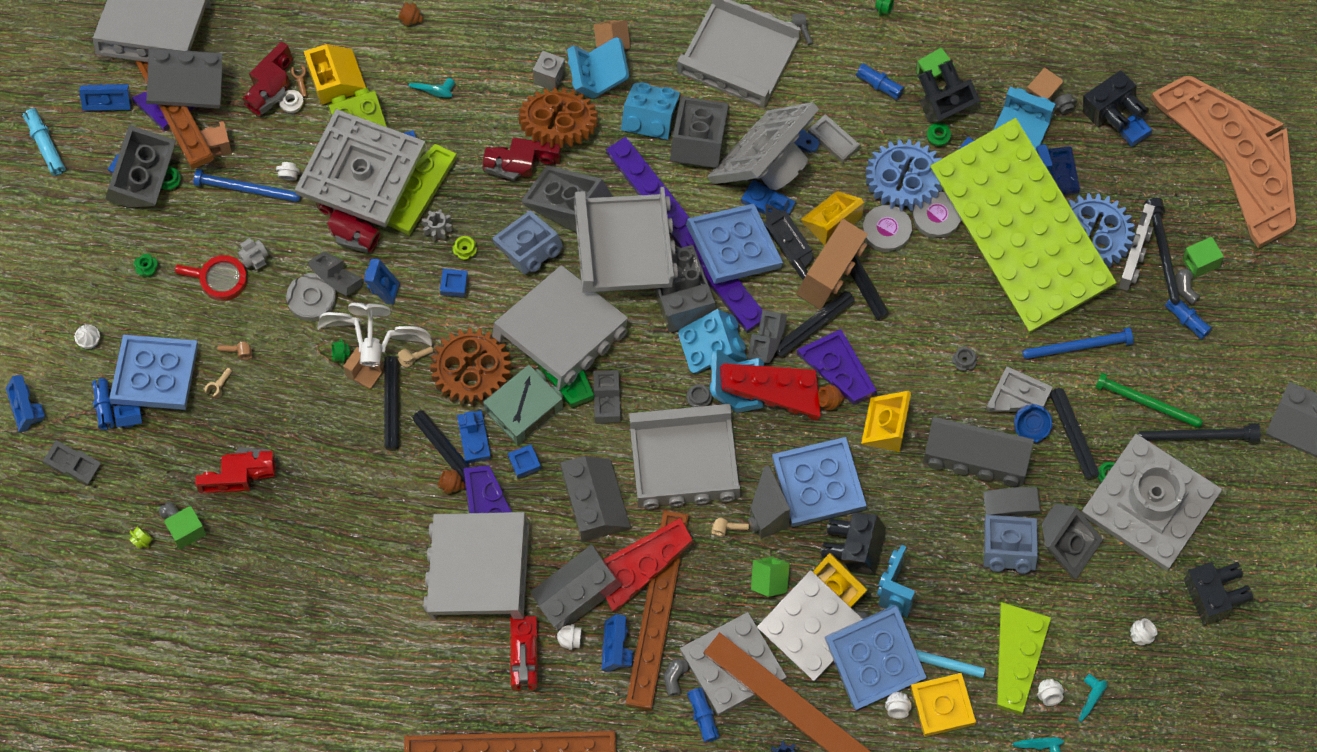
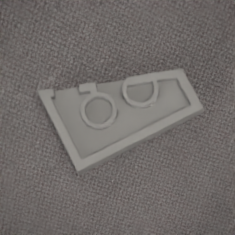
M1145 203L1119 289L1128 291L1130 283L1136 284L1140 271L1136 269L1137 261L1143 262L1146 248H1143L1142 245L1144 240L1149 242L1153 227L1149 226L1155 207L1153 205Z

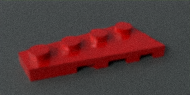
M723 363L720 366L722 391L750 400L755 398L764 401V404L772 407L777 405L788 409V412L794 414L802 413L808 415V418L818 420L821 417L816 370Z
M681 518L604 559L622 584L621 587L606 597L614 613L694 542Z

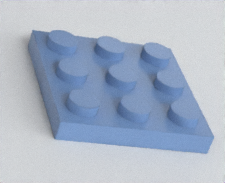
M754 204L687 219L686 226L714 284L779 269L783 264Z
M123 335L109 398L111 404L186 410L198 351L197 340Z
M846 437L772 454L780 488L790 508L789 519L792 527L866 510L865 499Z
M896 605L824 636L855 710L926 678Z

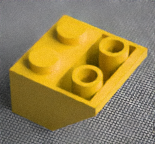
M325 44L304 51L306 64L321 105L332 102L331 99L341 95H345V97L355 95L354 91L366 88L352 49Z

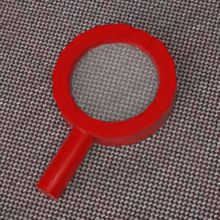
M219 255L211 258L203 265L202 269L179 264L175 268V274L199 278L204 293L209 298L217 301H229L236 298L247 285V274L243 264L237 258L229 255Z

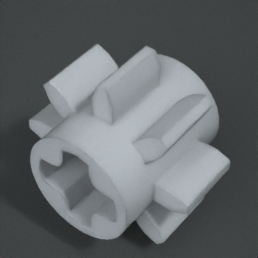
M441 209L435 212L428 211L427 219H422V225L425 227L423 229L424 235L430 234L433 241L441 238L445 240L447 231L452 232L453 230L450 224V215L444 216Z
M249 238L240 243L242 250L237 253L246 268L252 266L257 270L266 264L264 258L268 256V253L260 240L254 242Z

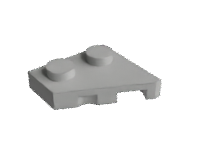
M1006 367L986 410L989 412H1017L1029 404H1037L1044 407L1053 387Z

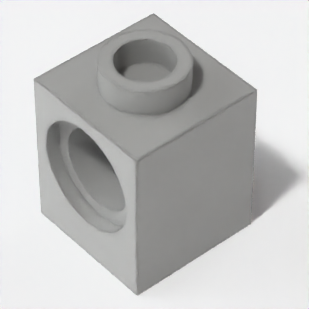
M542 51L533 68L534 84L552 91L554 87L558 89L566 73L565 59Z

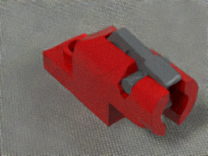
M239 447L235 453L221 456V474L204 472L203 475H196L195 485L199 494L250 491V478L257 480L275 477V455L269 449Z
M525 616L524 619H513V617H510L511 689L521 691V684L528 683L529 691L537 688V617Z

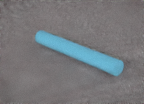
M915 650L920 662L979 678L984 676L985 668Z

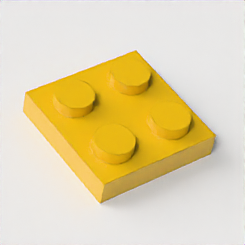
M962 673L911 685L910 689L924 737L976 724Z

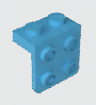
M618 37L611 39L591 52H587L575 45L567 49L568 64L573 78L572 85L575 91L592 99L624 82L629 77L623 42Z
M644 82L634 83L624 104L621 130L668 140L672 115L680 93L669 87L660 88L650 86Z
M1010 87L1006 95L1004 108L994 129L1016 118L1036 150V146L1041 144L1052 120L1055 103L1045 97L1031 95L1023 89Z
M716 309L679 330V339L690 372L698 374L711 367L712 352L718 349L736 362H742L747 359L744 351L746 346L739 336L737 330L738 322L733 315Z
M719 349L714 350L710 362L712 369L710 392L712 396L723 404H730L731 409L736 413L763 408V401L755 398L750 400L722 391L720 366L723 363L764 366V361L756 358L736 362Z
M901 545L899 551L894 549L888 563L890 565L887 573L884 572L880 579L877 596H880L879 606L887 609L896 605L900 614L908 617L915 591L895 583L903 565L907 546Z

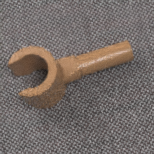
M300 65L302 73L297 76L294 74L292 66L290 74L296 78L300 94L305 98L307 93L303 76L306 73V69L303 65Z
M240 342L233 346L218 345L217 347L218 351L238 352V358L241 360L252 358V348L246 342Z

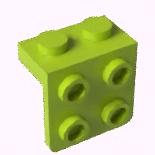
M368 87L354 91L355 96L346 98L345 95L334 97L331 99L332 103L327 104L331 115L338 109L387 127L376 92L374 90L369 91Z

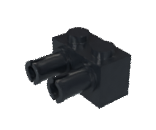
M952 59L938 65L946 83L943 89H939L932 69L917 75L926 94L919 101L928 122L940 121L980 102L972 80L959 78Z
M1121 70L1083 95V113L1097 127L1108 121L1119 133L1123 132V129L1126 130L1130 125V121L1120 113L1127 108L1137 120H1140L1147 115L1149 108L1136 97L1137 85Z
M853 512L851 521L830 519L828 523L832 525H827L828 535L847 536L844 545L824 542L822 546L826 547V549L821 548L822 558L825 559L829 553H832L838 560L843 561L850 572L875 574L886 527L878 515Z
M1213 562L1188 570L1184 582L1203 626L1228 619L1233 606L1253 601L1252 591L1248 592L1250 590L1248 585L1229 592L1223 587L1222 583L1243 577L1242 569H1238L1240 567L1238 562L1218 569L1214 566Z

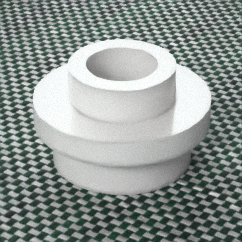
M287 90L286 96L279 101L280 107L287 113H296L303 106V97L296 90ZM289 99H295L293 102H287Z
M282 162V166L276 167L278 178L283 180H297V176L301 172L299 168H296V164L291 162Z

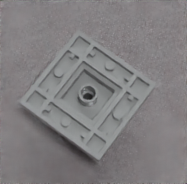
M814 102L767 110L719 163L718 168L715 167L707 178L712 184H725L732 181L737 182L739 180L760 178L770 190L782 188L798 175V171H801L808 162V158L794 141L799 137L798 132L814 121V115L819 108Z
M336 109L295 188V193L304 198L386 227L426 147V143L421 139Z
M1135 434L1081 513L1086 519L1168 571L1222 489L1138 434Z

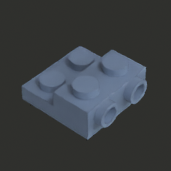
M531 210L492 238L494 245L505 253L511 264L524 275L529 271H537L544 260L548 257H556L563 247L558 233Z
M985 515L983 567H990L991 570L997 572L1002 571L1004 568L1016 569L1019 573L1035 570L1038 557L1037 518Z

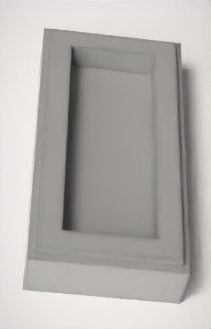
M826 114L808 129V133L816 137L819 143L842 164L860 149V144Z

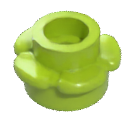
M461 236L455 241L453 253L458 255L460 259H469L470 256H474L477 252L476 242L468 236Z
M139 526L134 531L130 530L132 537L129 540L139 549H142L143 546L150 547L149 544L153 538Z

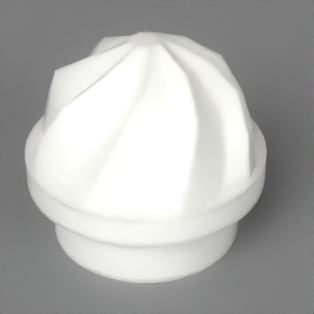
M85 324L79 327L75 333V341L81 348L92 349L100 340V333L93 325Z
M1145 618L1134 622L1130 630L1132 641L1138 645L1152 643L1157 635L1155 625Z
M575 624L563 626L557 634L559 644L569 650L580 648L581 628L575 627Z
M1046 679L1040 683L1037 695L1044 705L1053 706L1063 700L1064 689L1054 679Z
M902 692L892 693L885 703L888 715L896 719L907 717L912 707L907 694Z

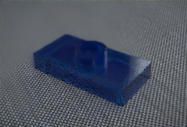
M1072 147L1048 149L1053 165L1051 176L1062 194L1079 193L1080 186Z

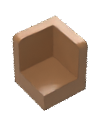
M607 20L594 24L597 48L615 37L622 39L624 50L630 48L627 20Z
M1044 67L1028 85L1026 91L1031 95L1045 97L1051 101L1053 94L1060 88L1063 80Z
M357 347L343 366L345 375L371 390L384 373L383 362L380 360V365L376 367L361 365V352H359V347Z

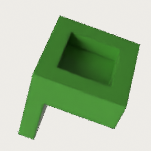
M939 48L917 61L916 73L923 74L924 71L932 69L934 78L939 76L943 78L938 65L951 59L942 48Z
M1212 237L1187 247L1182 257L1187 268L1192 272L1194 279L1219 268L1224 258Z
M191 506L164 520L179 549L206 536L205 530Z
M772 556L753 560L751 590L767 597L786 593L790 563Z

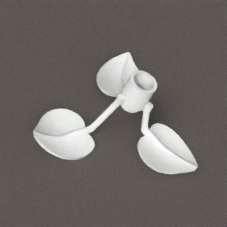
M350 303L348 305L350 313L360 316L368 315V338H365L364 342L360 330L362 320L352 317L350 314L323 313L320 315L317 326L319 330L333 326L355 325L359 352H361L360 364L369 367L380 365L381 353H385L386 345L390 338L423 342L432 346L431 335L426 330L413 326L395 327V330H389L382 345L379 343V339L372 338L373 316H388L391 314L389 307L380 304Z

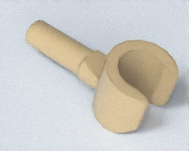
M429 347L413 354L405 348L398 353V361L402 366L408 368L414 364L416 359L433 353V348Z
M227 368L216 383H208L205 386V393L208 395L213 388H217L213 397L214 399L220 398L222 396L221 387L232 373V370Z
M718 518L713 524L712 534L725 536L727 529L748 530L749 524L732 523L726 519Z

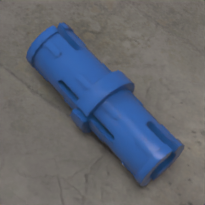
M865 63L859 67L856 73V77L871 84L873 89L876 91L881 90L895 100L901 97L902 91L905 89L904 86L888 78L884 72L881 74Z
M1170 299L1167 301L1168 303L1165 304V307L1180 319V323L1183 326L1186 325L1201 340L1210 333L1212 327L1197 315V311L1194 308L1190 309L1181 299L1178 304H1172Z
M99 378V385H97V380L92 381L95 398L93 408L97 412L98 428L100 430H108L107 424H109L110 429L115 426L112 415L113 404H111L109 399L108 380Z
M703 688L689 691L687 696L693 708V719L698 723L704 743L719 739L720 735L713 719L714 712L713 709L709 708Z

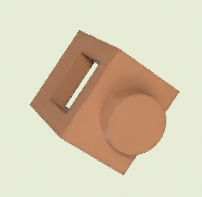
M224 121L219 122V127H207L200 131L213 157L232 153Z

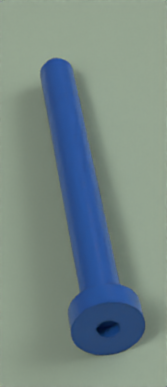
M200 169L195 171L193 180L194 186L201 187L202 184L295 202L300 201L301 198L294 191L204 174V170Z
M1128 327L1123 328L1121 333L1025 349L1022 351L1023 358L1030 359L1125 342L1126 345H1132L1133 335L1131 328Z

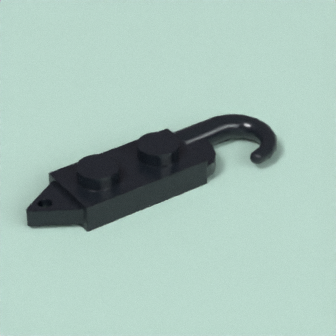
M766 204V222L764 225L786 259L794 267L801 279L804 280L808 273L805 267L811 262L813 257L812 249L786 210L781 211Z

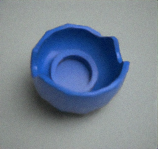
M1037 404L1025 405L1017 411L1014 418V429L1017 435L1034 439L1033 442H1039L1048 436L1053 426L1051 414L1045 407Z

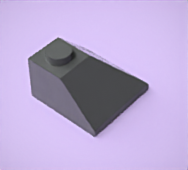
M769 465L763 469L751 505L750 518H748L751 530L757 532L760 539L789 528L790 508Z
M1055 503L1042 522L1046 548L1072 579H1077L1103 539L1077 507Z

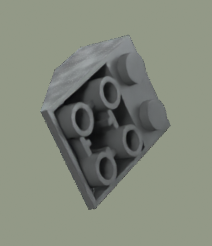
M693 245L675 250V255L672 256V263H677L678 277L673 279L672 287L654 288L669 333L680 330L716 310L715 301Z

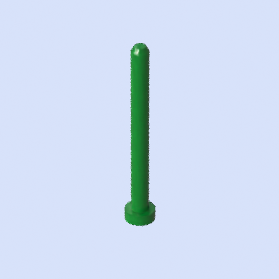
M1103 372L1095 386V389L1101 391L1103 387L1192 426L1201 427L1203 422L1201 418L1107 379L1108 374Z

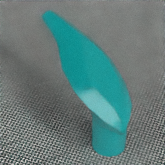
M447 78L443 85L409 83L410 87L423 90L438 97H451V89L455 85V81L451 78Z
M1088 674L1084 679V682L1092 690L1080 713L1079 722L1083 721L1107 688L1106 680L1099 681L1092 674Z
M1058 737L1026 739L1014 742L1013 747L1036 748L1039 750L1049 748L1050 752H1061L1059 745L1063 744L1064 740Z

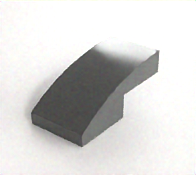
M325 251L309 260L308 265L325 283L345 296L362 287L361 277L343 269L344 260Z
M762 310L759 333L751 335L749 359L760 358L765 363H770L781 341L788 314Z
M619 370L593 371L595 423L620 422Z
M55 440L42 462L57 472L86 485L89 484L101 462L78 450L77 452Z
M1037 487L1005 488L983 492L986 515L1006 516L1014 514L1016 517L1041 513Z

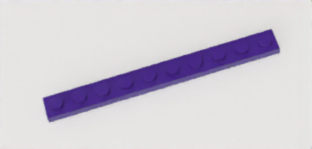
M627 137L608 147L606 154L638 195H657L660 193V187H664L665 196L670 197V211H667V218H672L673 232L669 233L680 248L690 245L694 246L707 283L745 332L748 334L759 327L762 315L760 306L738 278L714 284L686 226L687 219L690 217Z

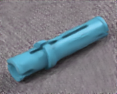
M37 109L27 110L22 116L30 129L29 134L31 138L35 139L48 165L51 175L57 176L62 174V171H65L66 168L50 139L48 127L44 126Z

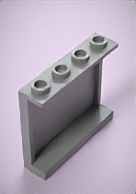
M107 0L93 36L95 54L148 62L149 48L190 51L204 10L211 7L210 0Z
M712 0V4L685 55L681 54L677 61V73L765 109L800 40V27H797L792 22L779 20L770 13L754 10L747 4H739L732 0Z
M660 187V193L657 195L586 198L585 191L575 192L574 209L582 292L672 287L673 279L678 277L677 263H672V256L675 255L674 240L670 241L669 233L673 232L672 218H667V211H670V197L665 196L664 187Z
M561 265L494 322L492 337L498 342H501L506 337L557 378V389L560 390L566 384H572L577 378L578 373L583 369L587 370L590 368L594 359L599 355H604L615 340L620 341L625 336L628 317L596 292H582L581 280Z
M730 404L629 413L638 507L655 509L659 505L668 504L672 507H678L690 502L706 504L711 500L730 502L735 500V498H740Z
M524 512L434 514L433 523L429 525V536L432 539V544L427 550L430 571L426 572L425 575L428 596L424 597L423 602L424 611L428 613L432 620H436L437 615L511 614L513 619H524L530 522Z

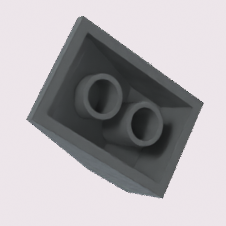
M681 96L672 138L670 161L718 168L729 103Z
M547 165L521 202L528 208L563 227L577 231L574 209L575 192L585 191L586 198L613 196L601 178Z

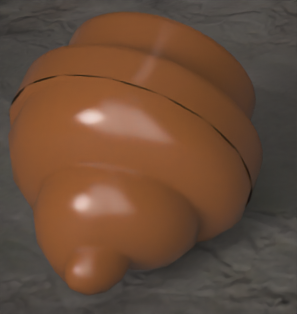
M405 2L397 19L401 20L405 26L423 22V16L420 14L417 5L413 2L411 4Z
M826 385L818 391L819 405L826 410H833L844 401L843 394L834 385Z
M444 469L438 482V488L442 489V492L445 494H451L452 492H458L460 489L463 490L465 484L456 470Z

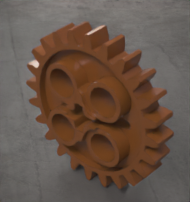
M554 87L553 92H549L545 88L544 94L536 91L535 97L528 96L527 101L522 102V107L519 108V124H521V131H525L526 137L532 136L533 142L540 139L542 146L548 142L551 148L555 144H559L560 148H563L564 143L573 147V141L581 144L582 138L588 140L589 134H594V128H597V111H595V104H591L590 98L584 99V94L576 96L575 90L566 93V88H563L561 92H558L556 87Z
M469 327L467 334L458 329L459 336L456 337L450 332V340L441 339L443 348L435 346V353L437 355H431V360L434 363L430 365L431 372H434L431 374L432 381H437L435 383L436 389H442L443 397L450 394L451 402L459 398L460 405H463L465 400H469L470 405L473 406L474 401L478 399L480 404L483 405V398H489L493 392L500 388L499 385L503 386L507 383L505 378L511 377L508 369L512 368L511 361H508L510 353L505 352L506 344L499 345L500 342L495 338L491 339V331L482 335L481 328L476 333H473L471 327ZM468 348L476 349V351L473 353L465 352V350ZM486 363L494 364V366L489 369L483 367ZM453 364L459 366L456 370L447 369ZM469 380L477 381V383L472 386H468L465 384Z

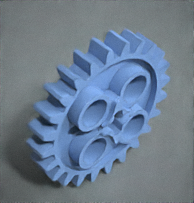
M898 139V143L895 146L892 142H888V149L880 146V153L873 152V159H868L866 184H869V192H874V199L881 197L882 205L890 202V209H893L895 205H899L900 211L904 209V206H908L910 211H913V205L915 204L921 209L923 201L931 204V197L938 198V191L943 190L930 169V165L942 158H936V151L929 153V145L921 148L920 141L915 145H911V139H908L906 144H903ZM911 159H913L912 162L910 163V169H909V172H908V171H907L908 163H909V161H910ZM901 178H904L901 190L897 191L901 185Z
M1087 193L1086 200H1083L1078 195L1076 203L1069 200L1068 204L1088 237H1090V233L1094 229L1098 215H1103L1092 241L1102 260L1109 268L1112 265V259L1120 263L1121 256L1126 257L1127 249H1131L1133 244L1132 240L1135 233L1132 231L1135 225L1129 223L1132 216H1124L1126 207L1118 209V200L1113 204L1109 203L1110 196H1107L1105 200H1101V196L1098 193L1096 199H1092L1090 193ZM1082 215H1089L1092 219H1085ZM1105 224H1113L1115 228H1109ZM1096 244H1104L1107 248H1099Z

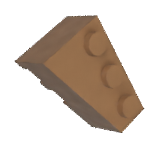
M842 218L805 276L796 295L821 310L831 293L837 294L842 286L843 281L840 280L842 275L848 276L855 265V262L852 261L854 256L860 257L867 246L864 240L868 234Z

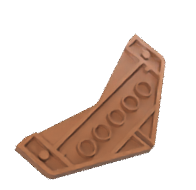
M1184 76L1151 94L1150 98L1161 111L1224 161L1249 234L1257 248L1287 234L1294 228L1296 213L1287 128L1275 133L1283 128L1284 123L1192 76Z

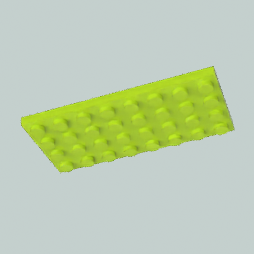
M1016 118L930 165V169L1029 334L1116 285L1117 282Z

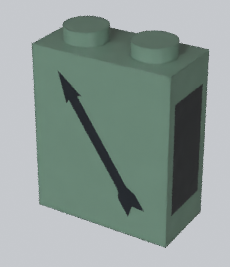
M528 365L487 398L483 404L486 414L518 446L563 409V395L555 386L551 388L548 385L546 377L539 369L534 370Z

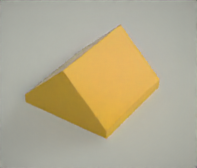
M836 191L801 218V221L825 246L842 218L853 225L862 219L864 202L862 198Z
M903 391L870 398L861 444L900 452L911 392Z
M829 553L813 571L850 608L868 591L832 553Z

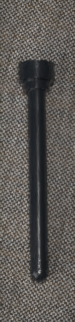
M1151 198L1146 200L1143 205L1145 206L1146 203L1155 206L1151 219L1171 303L1178 304L1180 296L1162 222L1163 212L1165 211L1163 200L1161 198Z
M1248 423L1243 428L1160 430L1139 431L1137 433L1147 441L1243 438V441H1248V443H1260L1261 437L1259 423Z

